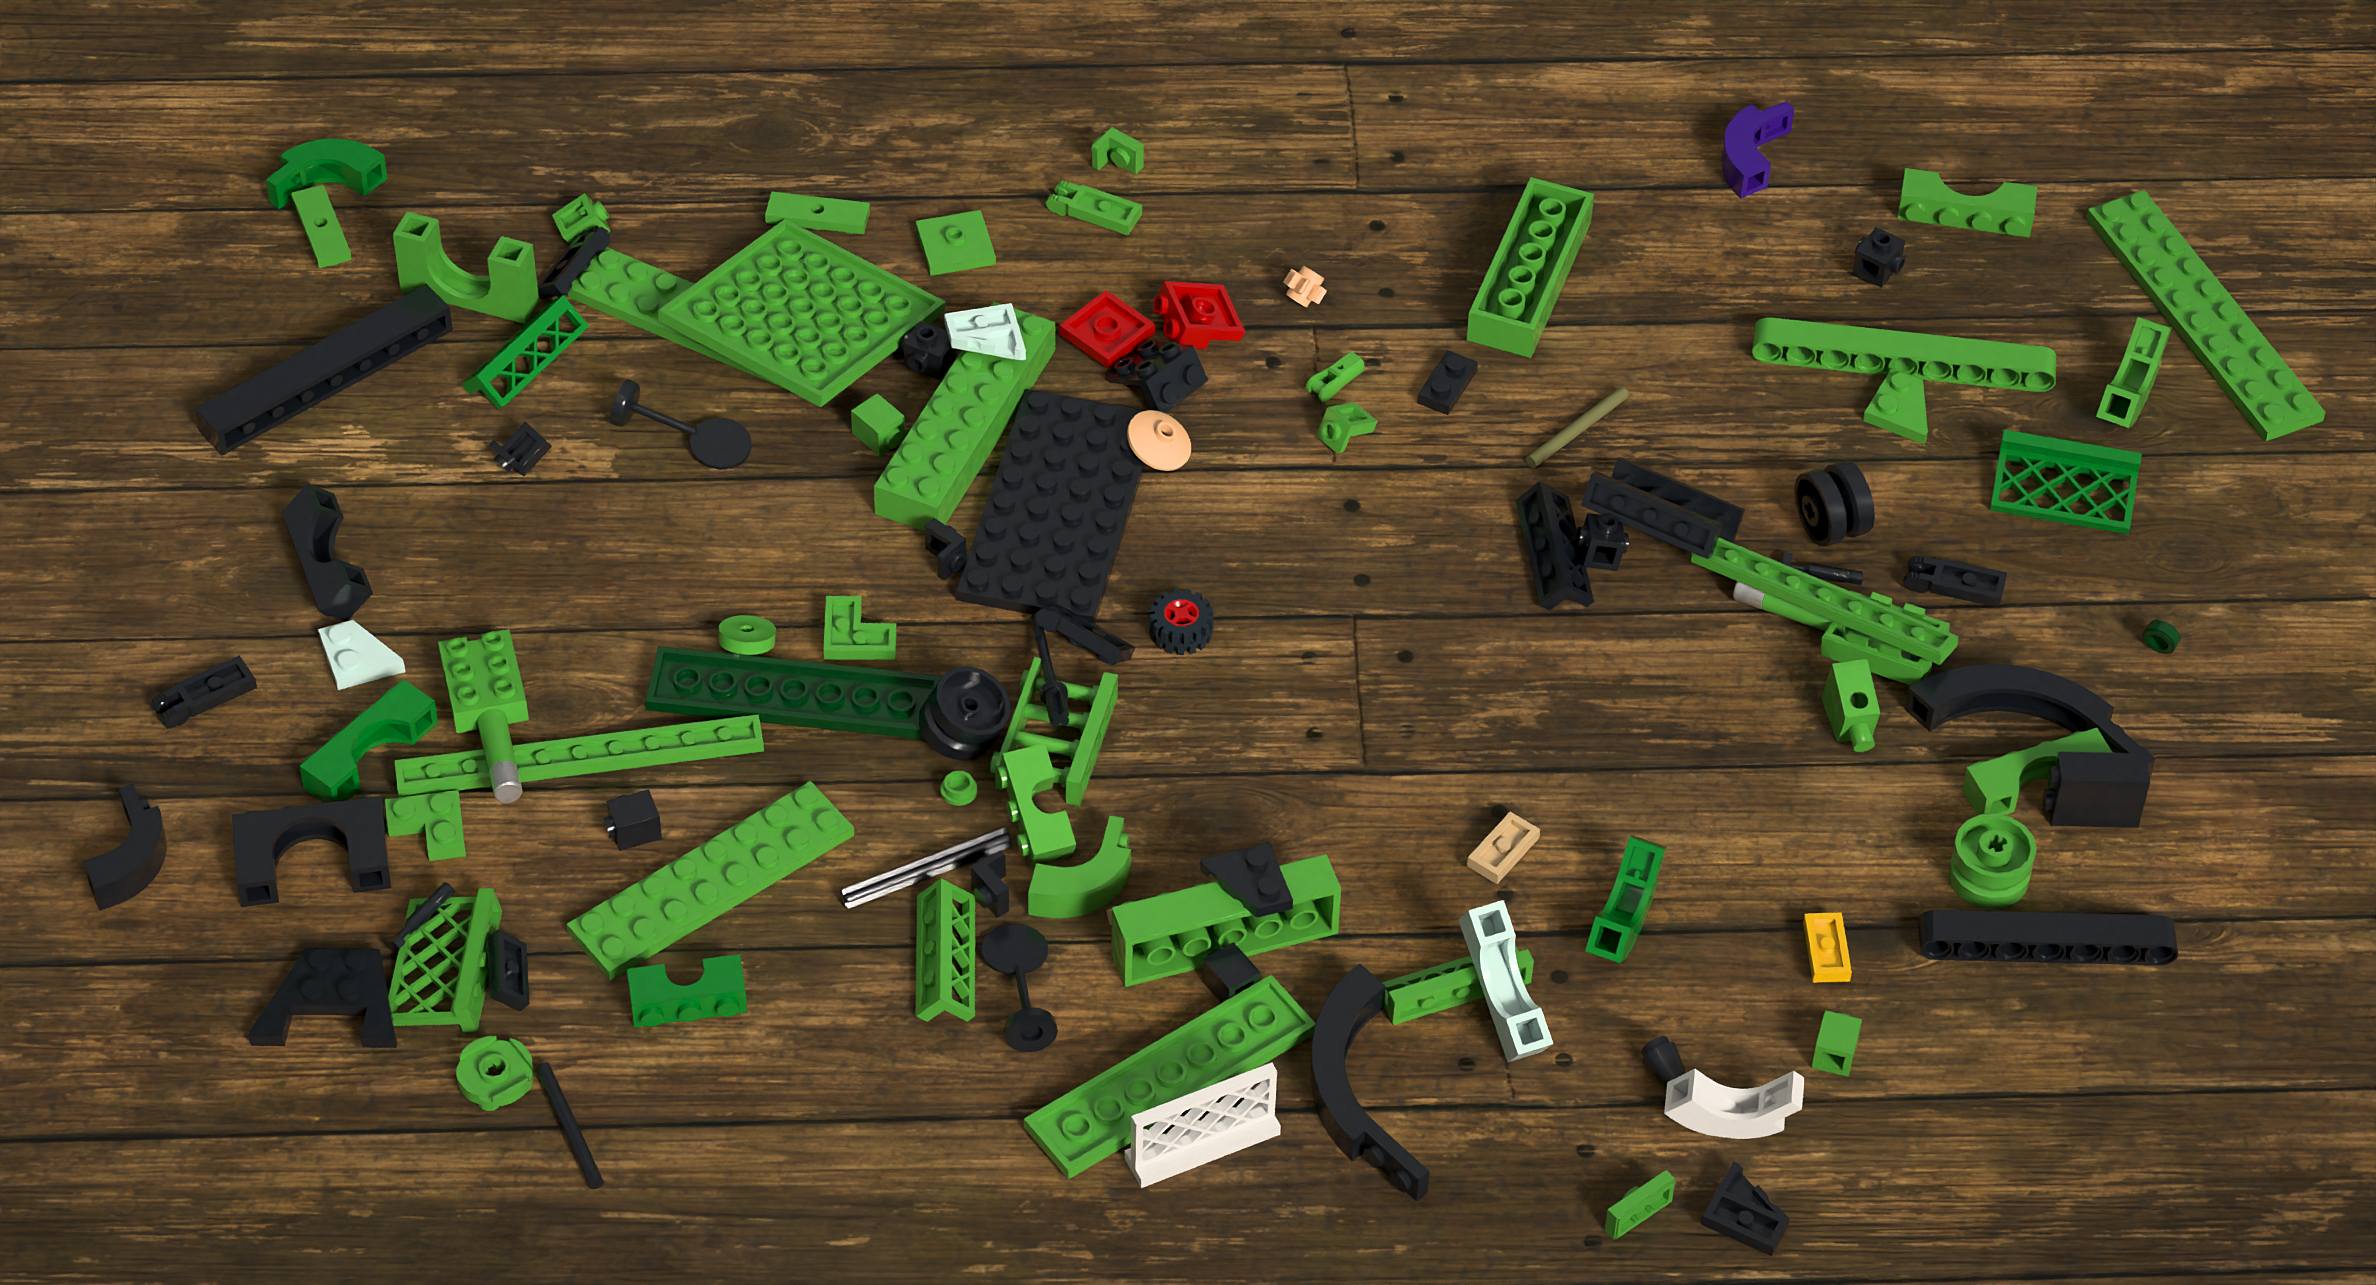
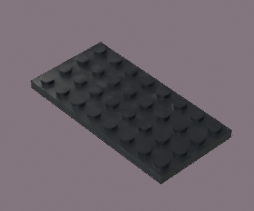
M1025 389L956 590L957 601L1031 615L1043 607L1050 608L1051 605L1058 604L1059 606L1062 605V608L1065 607L1093 623L1096 622L1146 465L1132 451L1127 439V428L1132 418L1145 410Z

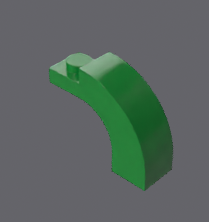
M336 138L314 140L295 146L280 155L282 168L272 173L266 179L269 202L278 209H281L292 200V192L304 190L320 183L343 184L365 197L388 179L385 156L374 148L353 140Z
M1633 835L1629 837L1614 887L1604 909L1595 917L1585 952L1617 963H1622L1627 958L1637 940L1653 901L1659 882L1658 875L1667 849L1666 846Z

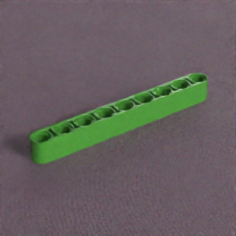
M1771 317L1758 320L1754 326L1752 353L1755 359L1764 363L1887 376L1891 368L1922 380L2033 392L2048 391L2056 384V353L2044 346Z

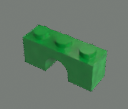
M740 954L702 959L704 971L702 977L696 983L687 986L672 983L666 975L665 964L628 968L627 975L634 1027H654L664 1023L692 1022L703 1018L731 1017L736 1014L747 1013L746 990Z

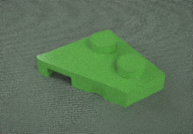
M1891 368L1867 407L1863 421L1924 445L1928 429L1923 380Z

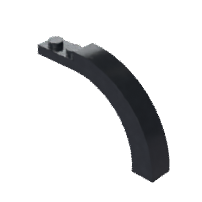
M1984 664L1943 671L1909 687L1905 711L1929 732L1945 722L1961 716L1993 711L2015 712L2039 717L2066 728L2072 733L2097 728L2113 753H2146L2149 777L2151 778L2155 758L2151 756L2146 748L2138 745L2119 725L2111 721L2114 707L2087 688L2066 678L2029 667Z
M1358 964L1333 989L1317 1019L1313 1035L1310 1070L1314 1103L1320 1120L1329 1136L1351 1161L1364 1154L1369 1164L1374 1168H1380L1388 1175L1399 1191L1406 1192L1415 1201H1418L1428 1193L1430 1171L1365 1112L1352 1092L1347 1078L1345 1060L1350 1046L1365 1024L1384 1009L1386 986L1365 967Z

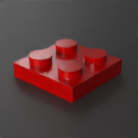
M1107 290L1059 325V335L1107 369L1155 334V323Z

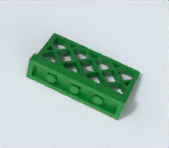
M2004 430L1999 450L1990 511L2129 534L2142 453ZM2005 461L2021 463L2026 470L2013 477L2004 467ZM2044 467L2055 469L2060 476L2047 482L2038 471ZM2079 473L2090 475L2095 482L2082 489L2073 477ZM2032 476L2041 487L2028 494L2019 482ZM2113 479L2129 482V487L2117 495L2108 485V482ZM2066 481L2075 493L2062 500L2053 488ZM2010 487L2021 497V499L2014 503L1999 500L2000 493ZM2101 488L2110 499L2097 506L2088 494ZM2047 493L2056 505L2049 509L2040 508L2034 499ZM2081 499L2090 511L2084 515L2075 514L2068 506ZM2116 505L2124 514L2123 522L2110 520L2103 511Z

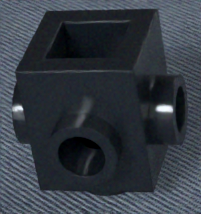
M1875 227L1867 238L1862 237L1856 247L1852 274L1882 288L1893 273L1898 274L1905 264L1906 256L1903 255L1905 240Z
M919 321L913 331L908 332L903 338L901 350L904 351V367L910 368L915 372L941 380L957 358L956 348L951 347L947 331L940 327Z
M1587 513L1584 526L1578 527L1575 539L1576 547H1579L1581 550L1583 567L1612 571L1618 570L1622 555L1626 553L1629 536L1628 533L1624 532L1623 524L1608 514Z

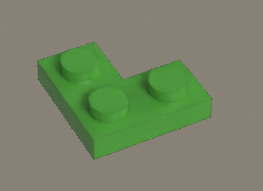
M826 596L824 660H896V623H861L862 596Z
M459 790L385 799L389 837L426 832L429 861L466 857Z

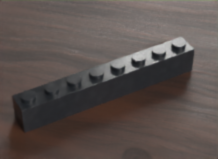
M427 284L415 291L409 292L402 298L381 307L374 313L196 407L195 412L199 432L223 456L453 331L450 307Z

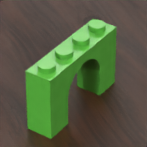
M407 211L393 233L400 289L402 292L409 293L427 284L447 304L523 324L527 323L539 302L533 244L501 236L488 257L489 276L483 277L460 269L447 257L441 244L438 219Z

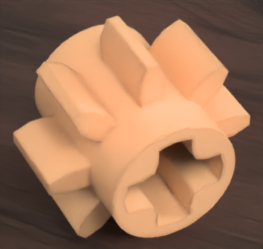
M1302 266L1299 272L1291 269L1283 283L1290 287L1286 295L1305 307H1308L1311 300L1319 304L1327 292L1326 289L1320 286L1325 278L1305 266Z

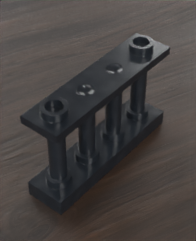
M1622 457L1617 458L1611 477L1597 471L1591 474L1581 504L1585 508L1599 514L1611 515L1618 522L1706 559L1712 557L1719 537L1730 542L1735 541L1745 509Z

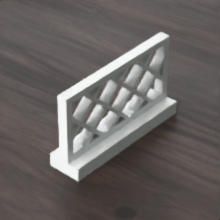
M1273 1063L1266 1064L1131 1116V1148L1125 1150V1161L1141 1188L1280 1135L1281 1125L1275 1117L1277 1070ZM1261 1082L1254 1090L1250 1089L1254 1084ZM1225 1096L1219 1103H1216L1220 1097ZM1241 1097L1245 1098L1236 1108L1232 1107ZM1191 1109L1185 1116H1180L1184 1111ZM1206 1111H1209L1201 1121L1198 1120ZM1156 1122L1149 1130L1143 1129L1144 1126ZM1171 1124L1175 1125L1167 1134H1162Z

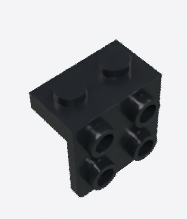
M1148 340L1140 344L1137 352L1129 358L1118 361L1114 365V369L1106 375L1109 383L1140 386L1150 410L1167 413L1208 381L1193 345L1178 344L1177 342H1157L1156 340Z

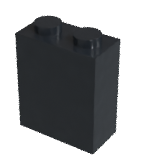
M2058 752L2055 766H2050L2048 770V786L2050 789H2044L2043 810L2049 811L2051 826L2139 828L2150 785L2146 753Z

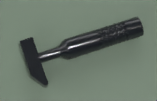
M1784 552L1782 564L1816 578L1861 585L1862 571L1813 563L1806 566L1792 564L1793 553Z
M444 882L406 920L405 927L396 936L386 937L384 944L389 950L400 949L406 943L403 938L409 932L417 931L455 893L454 888L449 883Z

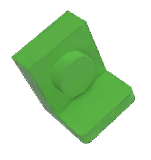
M1113 127L1103 136L1096 138L1092 144V167L1096 170H1100L1109 160L1118 167L1124 168L1135 175L1144 167V144Z
M585 193L552 215L562 237L568 244L572 243L583 231L591 230L596 226L603 227L608 232H611L606 222V219L610 217L607 210L600 201L594 203Z
M1355 402L1331 406L1327 408L1316 435L1336 453H1343L1350 437L1372 433L1378 421Z

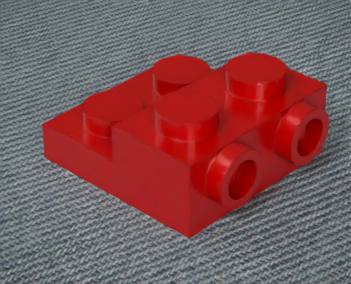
M1164 281L1158 295L1153 300L1154 313L1161 315L1165 322V337L1172 339L1173 342L1178 344L1193 345L1195 349H1206L1210 340L1241 341L1245 333L1224 285Z

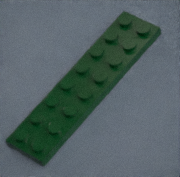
M658 646L645 699V707L647 711L724 719L759 714V719L762 723L925 740L919 726V710L942 676Z

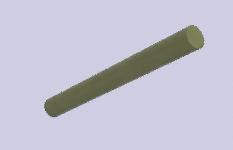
M1623 386L1619 387L1527 456V464L1531 468H1536L1629 398L1628 390Z

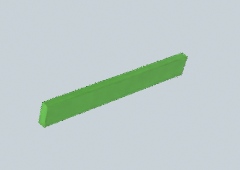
M1718 538L1713 555L1709 559L1692 553L1691 562L1938 665H1941L1958 646L1959 636L1724 539Z

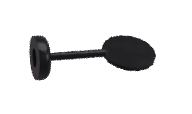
M630 379L623 383L617 393L610 413V423L619 427L626 425L634 412L688 433L691 435L689 440L691 453L697 461L714 469H732L742 464L749 457L752 447L750 434L744 426L734 420L711 418L693 427L639 405L640 386Z
M1008 924L997 927L986 935L982 941L981 955L985 964L994 971L1016 976L1022 1009L1012 1014L1006 1021L1004 1033L1007 1044L1020 1052H1035L1051 1045L1058 1033L1056 1020L1050 1012L1041 1008H1031L1025 979L1026 973L1036 970L1046 960L1048 943L1044 935L1035 928L1021 924Z

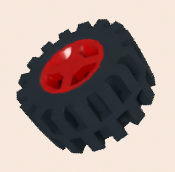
M1173 589V594H1169L1168 591L1162 593V599L1157 597L1154 600V605H1151L1149 628L1152 641H1156V646L1160 649L1166 647L1167 653L1172 654L1173 650L1178 651L1177 655H1184V651L1193 654L1196 653V648L1200 650L1205 648L1206 642H1210L1213 634V608L1210 607L1209 600L1207 598L1202 600V594L1198 592L1195 595L1191 594L1189 589H1185L1184 593H1180L1179 589Z

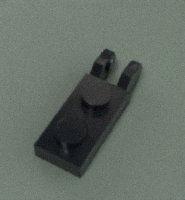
M598 227L592 230V232L590 230L580 233V236L576 237L537 285L538 295L542 300L555 296L559 298L570 291L574 279L591 265L589 260L596 252L604 251L609 241H611L608 230Z
M1912 556L1908 560L1907 567L1909 572L1904 576L1903 580L1905 588H1908V590L1922 594L1930 591V593L2000 608L2007 578L2006 572L1942 558L1933 559Z
M1051 605L1050 608L1043 607L1036 613L1037 625H1040V628L1043 627L1047 632L1057 630L1067 636L1066 640L1077 647L1089 648L1096 652V658L1104 663L1114 665L1130 660L1136 648L1081 615L1065 607L1062 608V605Z
M239 655L174 684V687L155 696L150 706L157 714H162L160 721L167 729L175 728L184 724L190 716L194 717L256 689V679Z

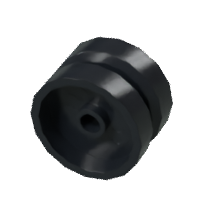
M1841 460L1827 465L1824 470L1813 469L1801 473L1796 478L1794 491L1798 514L1805 531L1818 546L1826 547L1841 542L1845 536L1854 538L1871 531L1875 520L1871 491L1864 475L1852 461Z
M970 666L956 667L943 674L934 690L925 700L919 710V726L923 737L930 746L945 757L960 761L976 759L988 750L994 739L1004 728L1010 717L1011 702L1006 689L994 676L982 669Z

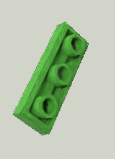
M324 185L292 192V202L318 267L335 266L352 260L350 249Z
M771 192L765 213V221L769 224H778L782 220L787 219L800 227L812 228L814 230L864 234L870 214V203Z

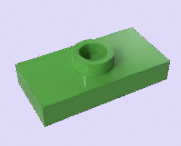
M1665 1170L1640 1188L1638 1186L1631 1188L1621 1201L1608 1209L1605 1232L1613 1240L1618 1239L1671 1203L1675 1178Z

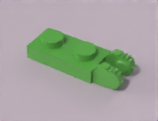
M1063 180L1059 181L1054 189L1057 195L1050 194L1045 202L1048 207L1047 209L1061 216L1068 214L1069 216L1127 236L1142 215L1141 204L1085 185L1079 186Z

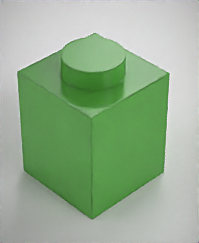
M878 393L851 410L852 434L878 456L898 447L905 439V416Z
M1825 1010L1815 1047L1812 1068L1849 1077L1862 1019L1851 1017L1845 1013Z

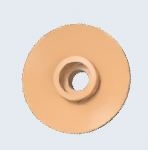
M1147 410L1138 413L1130 421L1127 428L1129 445L1135 455L1146 465L1157 470L1173 471L1181 468L1188 461L1191 454L1190 438L1183 426L1173 417L1163 412Z

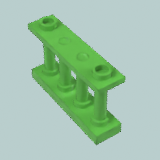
M1034 657L1030 671L1024 670L1020 682V691L1022 693L1001 751H995L992 757L990 772L995 773V789L1003 790L999 786L996 775V767H1000L1003 753L1017 750L1019 745L1031 747L1045 743L1048 752L1070 756V759L1073 761L1071 767L1066 766L1064 769L1053 767L1055 774L1054 783H1059L1061 788L1066 789V804L1080 807L1118 698V675L1104 672L1100 685H1094L1093 688L1062 682L1067 687L1068 698L1087 701L1092 706L1090 713L1084 712L1083 715L1069 712V724L1066 726L1080 729V733L1083 734L1080 740L1075 739L1074 742L1024 732L1028 718L1050 723L1047 708L1034 705L1038 691L1046 684L1045 678L1041 677V658Z

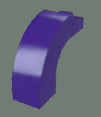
M1788 101L1768 107L1761 112L1752 104L1737 113L1727 126L1721 168L1727 184L1740 199L1768 187L1771 163L1759 152L1757 147L1791 132L1794 108Z

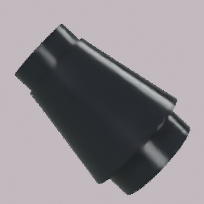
M1667 1036L1658 1037L1642 1048L1641 1053L1644 1057L1642 1062L1666 1089L1667 1082L1686 1073L1675 1042H1670Z

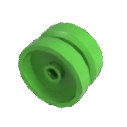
M1996 813L1980 814L1967 820L1958 829L1948 872L1952 888L1960 898L1974 906L1986 909L2006 908L2017 903L2027 892L2037 850L2034 836L2022 823L2012 817Z

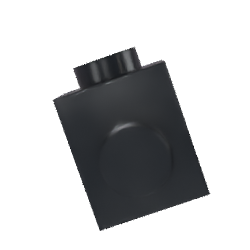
M526 422L520 426L502 447L494 440L489 444L498 453L494 460L508 472L515 468L523 476L552 447Z
M935 518L925 525V549L937 556L938 577L946 580L953 573L959 572L966 563V538L960 535L953 527L945 525Z
M1000 850L990 856L980 858L971 866V890L974 892L977 902L983 908L988 907L997 918L1009 911V888L1001 880L1006 875V858Z

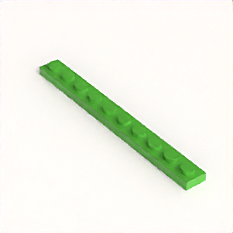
M758 714L513 745L520 782L763 752L764 744ZM484 749L395 760L399 797L492 786Z

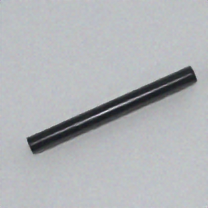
M542 1063L536 1067L537 1075L590 1189L600 1188L604 1184V1180L550 1064Z

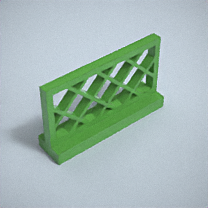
M479 888L477 897H450L435 911L437 913L435 917L422 925L417 931L409 932L403 938L406 943L398 951L389 992L394 1026L459 1024L463 1032L478 1031L489 978L488 937L499 930L502 916V908L493 888ZM428 898L410 899L406 920ZM460 910H472L471 916L460 924H457L451 918ZM446 922L452 929L436 940L430 932ZM461 936L465 940V945L451 955L444 947ZM424 937L431 945L415 956L410 951L411 946ZM437 952H440L446 959L429 970L423 963ZM454 966L459 971L458 976L445 985L438 977ZM418 967L425 975L408 986L404 982V977ZM433 982L439 990L423 1001L416 993ZM446 997L452 1001L450 1012H434L431 1009ZM409 998H412L418 1004L408 1013H397L398 1006Z

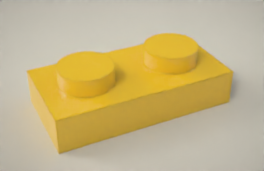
M1842 912L1804 914L1803 926L1813 983L1850 981L1852 971Z

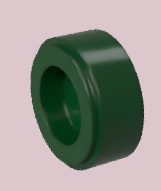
M2152 620L2143 632L2145 643L2152 650L2162 654L2172 653L2181 640L2177 629L2162 620Z

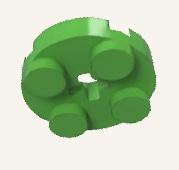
M486 1036L470 1043L459 1056L460 1062L456 1067L458 1087L468 1100L477 1103L482 1110L493 1111L499 1106L513 1103L533 1087V1062L531 1054L521 1042L509 1038L508 1042L497 1040V1036ZM494 1067L496 1070L504 1069L497 1076H490L488 1073V1068Z

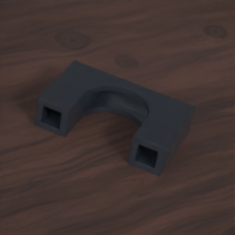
M381 796L361 797L337 802H322L320 804L297 807L288 806L281 809L249 811L232 815L236 877L241 907L279 903L277 865L280 858L292 846L313 839L328 840L345 849L349 855L354 893L391 888Z

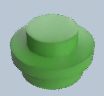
M964 771L949 773L941 784V796L951 805H966L972 802L977 795L975 780Z

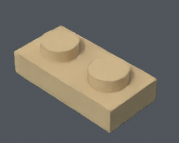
M1509 812L1469 855L1467 867L1498 884L1539 839L1540 829L1514 813Z

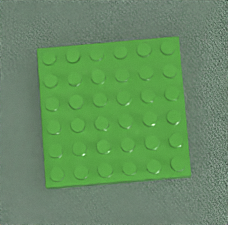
M784 219L659 309L658 321L807 401L822 407L902 345L904 336L908 332H912L919 321L930 324L945 313L946 301Z

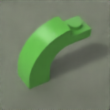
M2142 317L2137 318L2122 363L2114 380L2107 384L2096 417L2127 428L2134 425L2156 379L2172 327Z
M1109 816L1102 846L1097 855L1090 861L1075 867H1056L1036 863L1028 891V915L1046 918L1082 916L1105 906L1121 892L1131 873V849H1128L1130 834L1124 833V818Z

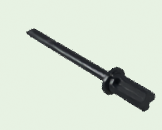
M1037 610L1030 618L1046 682L1040 689L1039 695L1041 701L1046 705L1050 724L1053 727L1059 724L1065 727L1069 724V710L1066 702L1068 690L1064 683L1056 681L1044 628H1040V625H1037Z

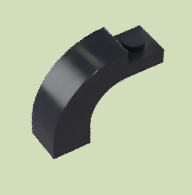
M133 784L119 788L123 810L131 827L128 837L116 849L83 861L88 883L99 910L118 905L139 894L154 880L165 860L167 841L159 806L150 808L145 796L138 797Z

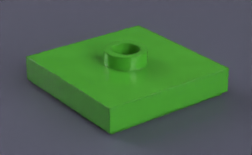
M981 210L916 221V232L930 276L996 265V256Z

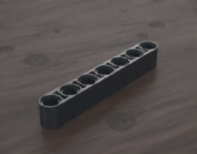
M1930 910L1924 912L1918 918L1920 951L1924 957L1932 960L2166 965L2172 963L2178 957L2174 921L2167 916Z

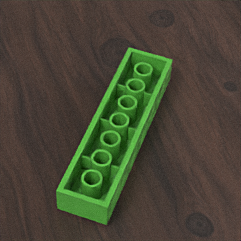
M993 301V303L991 304V306H997V305H1003V304H1000V303H997V302H994V301ZM1013 308L1025 346L1026 360H1015L967 350L960 352L874 485L876 515L925 531V525L933 518L946 525L1019 409L1025 389L1031 390L1055 352V322Z

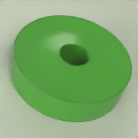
M740 615L727 618L719 624L718 643L722 648L732 653L756 655L768 652L775 646L776 627L772 622L764 618Z

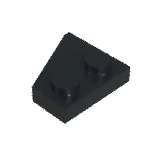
M1270 843L1200 859L1201 872L1206 877L1211 874L1223 884V891L1233 899L1241 901L1244 908L1256 918L1293 909V898Z
M1734 1161L1702 1215L1701 1225L1770 1256L1775 1252L1789 1224V1218L1784 1212L1769 1201L1768 1195L1759 1185L1754 1187L1743 1175V1168Z

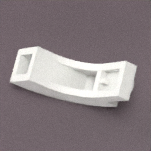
M1693 1069L1667 1082L1664 1114L1679 1124L1706 1135L1735 1139L1769 1136L1784 1130L1785 1117L1802 1110L1804 1077L1792 1071L1760 1087L1737 1089L1720 1085L1698 1070Z

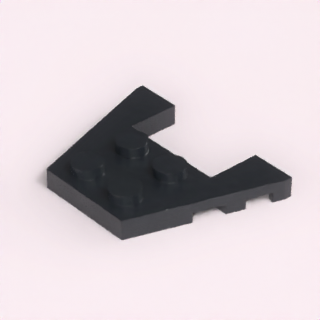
M305 948L250 1030L248 1037L251 1046H285L293 1015L365 1016L360 1035L363 1047L396 1048L397 1038L394 1031L393 1015L380 949Z

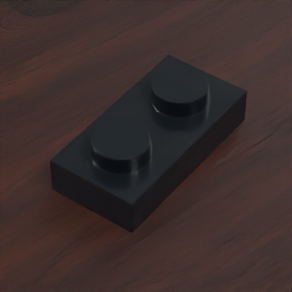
M1447 350L1418 393L1417 404L1449 415L1476 374L1478 362Z
M497 930L488 937L490 997L515 1010L521 1011L530 1004L527 944Z

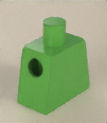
M1861 659L1832 664L1821 699L1835 738L1839 742L1851 741L1856 752L1868 751L1875 746L1873 733L1880 715L1868 660Z

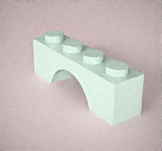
M1504 900L1467 911L1458 920L1507 1062L1543 1052L1553 1045V1041L1541 1007L1533 1002L1522 981L1515 954L1516 935Z

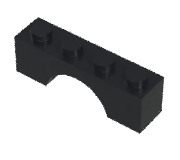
M307 484L282 510V514L287 524V530L297 550V556L305 571L306 580L316 600V607L326 616H333L348 621L370 598L373 591L364 568L335 559V539L344 519L335 494Z

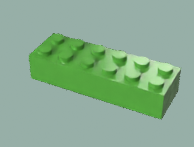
M1530 177L1469 311L1467 341L1532 358L1591 224L1594 201L1593 193Z
M1327 854L1317 857H1306L1297 862L1279 866L1293 898V909L1256 918L1244 908L1241 901L1233 899L1223 891V884L1220 881L1197 884L1192 888L1172 893L1165 892L1156 897L1135 902L1128 901L1119 906L1112 907L1111 953L1124 986L1128 987L1203 968V959L1210 952L1218 948L1222 949L1233 942L1246 956H1251L1338 934L1341 887Z

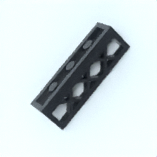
M1539 481L1515 501L1540 606L1550 611L1568 597L1588 607L1594 602L1587 569L1583 567L1581 550L1575 544L1577 528L1569 496Z

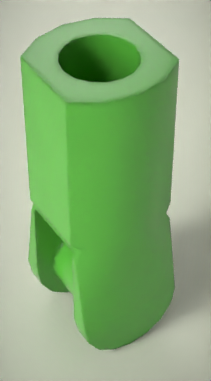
M1352 351L1329 368L1313 375L1306 384V390L1309 393L1315 392L1318 394L1319 400L1323 403L1327 402L1343 386L1364 372L1365 366L1362 358Z

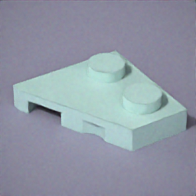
M1012 303L944 314L945 326L952 348L1015 360H1026V350Z
M354 620L318 629L319 638L338 690L405 672L403 659Z

